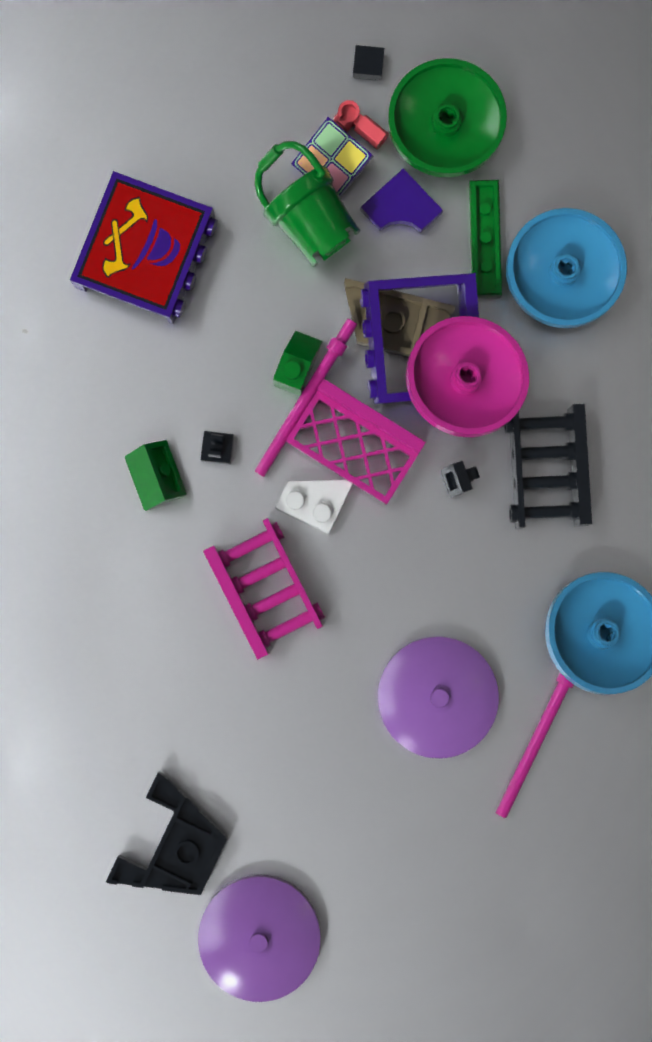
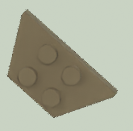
M345 278L344 287L351 319L358 324L354 330L356 342L359 345L369 347L368 338H364L362 322L366 320V308H362L360 304L361 289H364L365 283ZM395 290L379 291L383 350L409 357L420 336L431 326L450 318L456 306Z

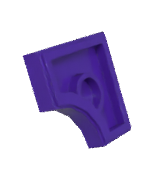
M404 168L360 207V211L379 231L389 225L404 224L412 226L421 233L443 213L441 207Z

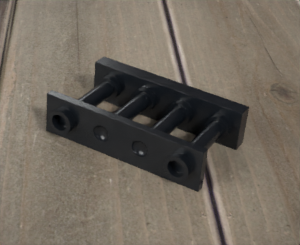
M573 404L567 409V413H564V416L519 418L518 411L511 421L504 426L505 433H510L514 505L509 506L510 522L515 523V529H522L526 527L525 519L569 517L570 520H574V527L591 525L592 511L585 404ZM564 428L565 431H569V442L565 446L521 448L520 430ZM566 458V460H570L571 472L562 476L523 477L522 460ZM568 487V490H572L573 502H569V505L524 507L523 489Z

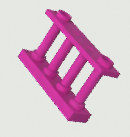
M268 518L263 520L266 531L231 549L218 551L215 546H212L203 551L257 660L270 654L267 648L272 646L271 642L312 621L316 628L319 629L323 627L321 620L325 619L318 602L311 604L279 541L285 537L277 522L271 524ZM273 541L280 555L279 558L240 578L237 576L231 577L227 569L231 565V561ZM287 568L294 584L253 605L251 603L245 605L240 595L245 592L244 588ZM300 594L307 611L266 632L264 629L260 632L258 631L254 623L258 619V615Z

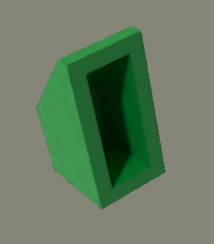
M295 331L282 354L274 374V386L300 396L305 389L323 341Z

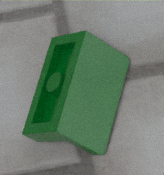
M167 440L143 444L125 456V461L145 511L187 495Z

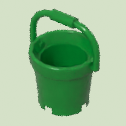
M284 141L279 145L275 144L258 162L254 181L256 194L265 209L264 217L273 226H279L314 267L318 265L315 257L320 255L325 261L351 241L348 238L350 236L348 233L351 230L356 236L361 230L352 219L333 187L332 183L334 180L328 168L322 166L306 146L296 141ZM285 149H295L301 152L314 169L288 186L269 203L262 187L264 171H267Z

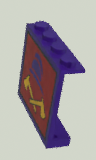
M113 171L71 275V283L75 288L85 292L89 288L164 316L169 323L174 324L176 317L180 318L183 314L186 301H183L186 291H191L196 280L194 271L197 263H202L205 258L207 247L204 245L208 235L212 237L216 230L218 220L215 219L213 208Z

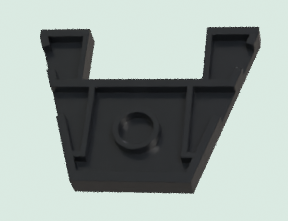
M159 771L146 798L174 811V814L148 868L119 854L106 882L114 885L125 884L138 888L149 887L162 889V891L201 895L228 836L164 773Z

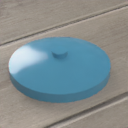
M572 208L550 210L531 219L516 235L506 260L507 283L516 303L534 320L556 328L580 327L600 318L619 298L627 275L625 251L614 230L599 217L589 212Z
M610 572L588 574L566 585L554 598L547 613L545 623L546 645L556 668L572 684L595 694L612 695L624 693L645 683L652 676L651 594L636 581Z

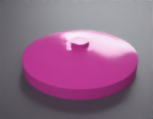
M458 316L436 323L420 336L407 362L406 385L413 405L419 414L432 426L442 432L458 437H480L501 429L518 413L528 393L529 369L521 347L502 327L486 319Z

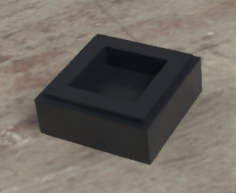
M356 45L353 77L381 80L385 48Z

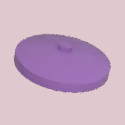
M427 637L404 646L387 663L378 686L380 715L391 736L407 750L428 758H450L463 754L475 747L491 729L498 711V685L491 667L474 648L452 638Z
M271 875L245 876L224 886L216 893L206 907L198 932L200 957L211 979L228 994L252 1002L276 1000L296 990L312 972L320 950V925L313 905L295 885Z

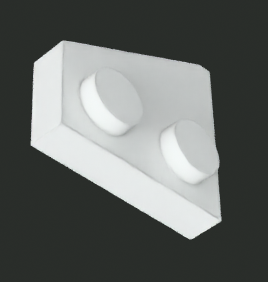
M347 480L288 481L275 509L329 534L353 484Z

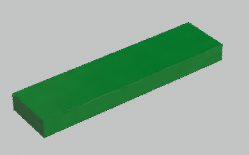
M470 180L471 273H476L478 298H501L502 268L499 180Z

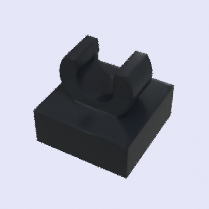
M204 431L200 460L202 462L231 465L234 434Z
M463 461L453 463L440 470L450 498L472 490L471 482L480 478L477 467L466 469Z

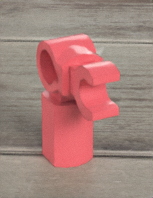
M347 100L341 103L337 114L333 117V121L346 132L351 127H355L354 131L377 150L389 136V133L367 115L362 116L359 106L354 101Z

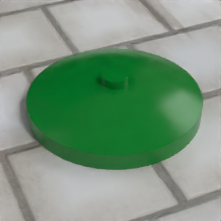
M452 58L431 60L408 72L394 90L388 113L389 133L398 153L415 169L436 177L466 175L487 163L495 154L502 141L507 122L505 100L500 88L492 77L472 63Z

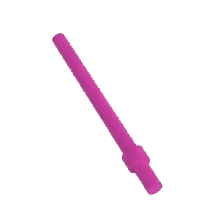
M347 318L336 338L332 337L326 347L328 349L327 353L254 470L256 473L263 477L267 474L284 446L285 440L317 392V388L325 379L337 357H342L348 347L345 344L358 325L354 321Z
M559 673L556 679L558 684L495 812L503 818H507L568 689L574 686L561 673Z

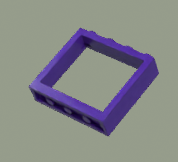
M476 273L374 280L364 284V289H361L360 304L362 308H366V320L362 322L364 338H368L369 350H365V364L367 368H371L372 380H368L367 388L374 404L411 401L408 392L387 394L379 291L457 285L460 316L479 318Z

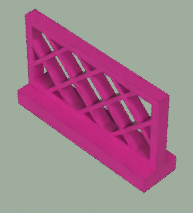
M325 379L317 388L316 394L285 440L291 446L385 505L388 504L426 443ZM319 401L330 407L332 418L315 421L313 409ZM335 411L342 414V416L336 417ZM311 416L312 422L304 424L308 417ZM350 419L355 422L358 434L340 437L337 421ZM333 422L337 438L320 442L316 426ZM360 426L366 429L367 432L361 433ZM313 427L316 443L303 445L295 440L301 429ZM370 435L379 437L383 450L366 453L362 437ZM359 438L362 454L345 458L342 442ZM385 442L392 445L393 447L386 448ZM338 443L342 459L333 461L325 459L321 446ZM318 447L319 454L311 450V448ZM400 450L409 456L403 467L391 469L388 457L389 452ZM384 454L387 470L371 474L367 457ZM363 458L367 475L354 477L349 474L346 462ZM343 463L344 470L335 464ZM400 472L394 481L392 473ZM389 474L391 487L384 496L374 489L372 478ZM368 479L370 486L360 480Z

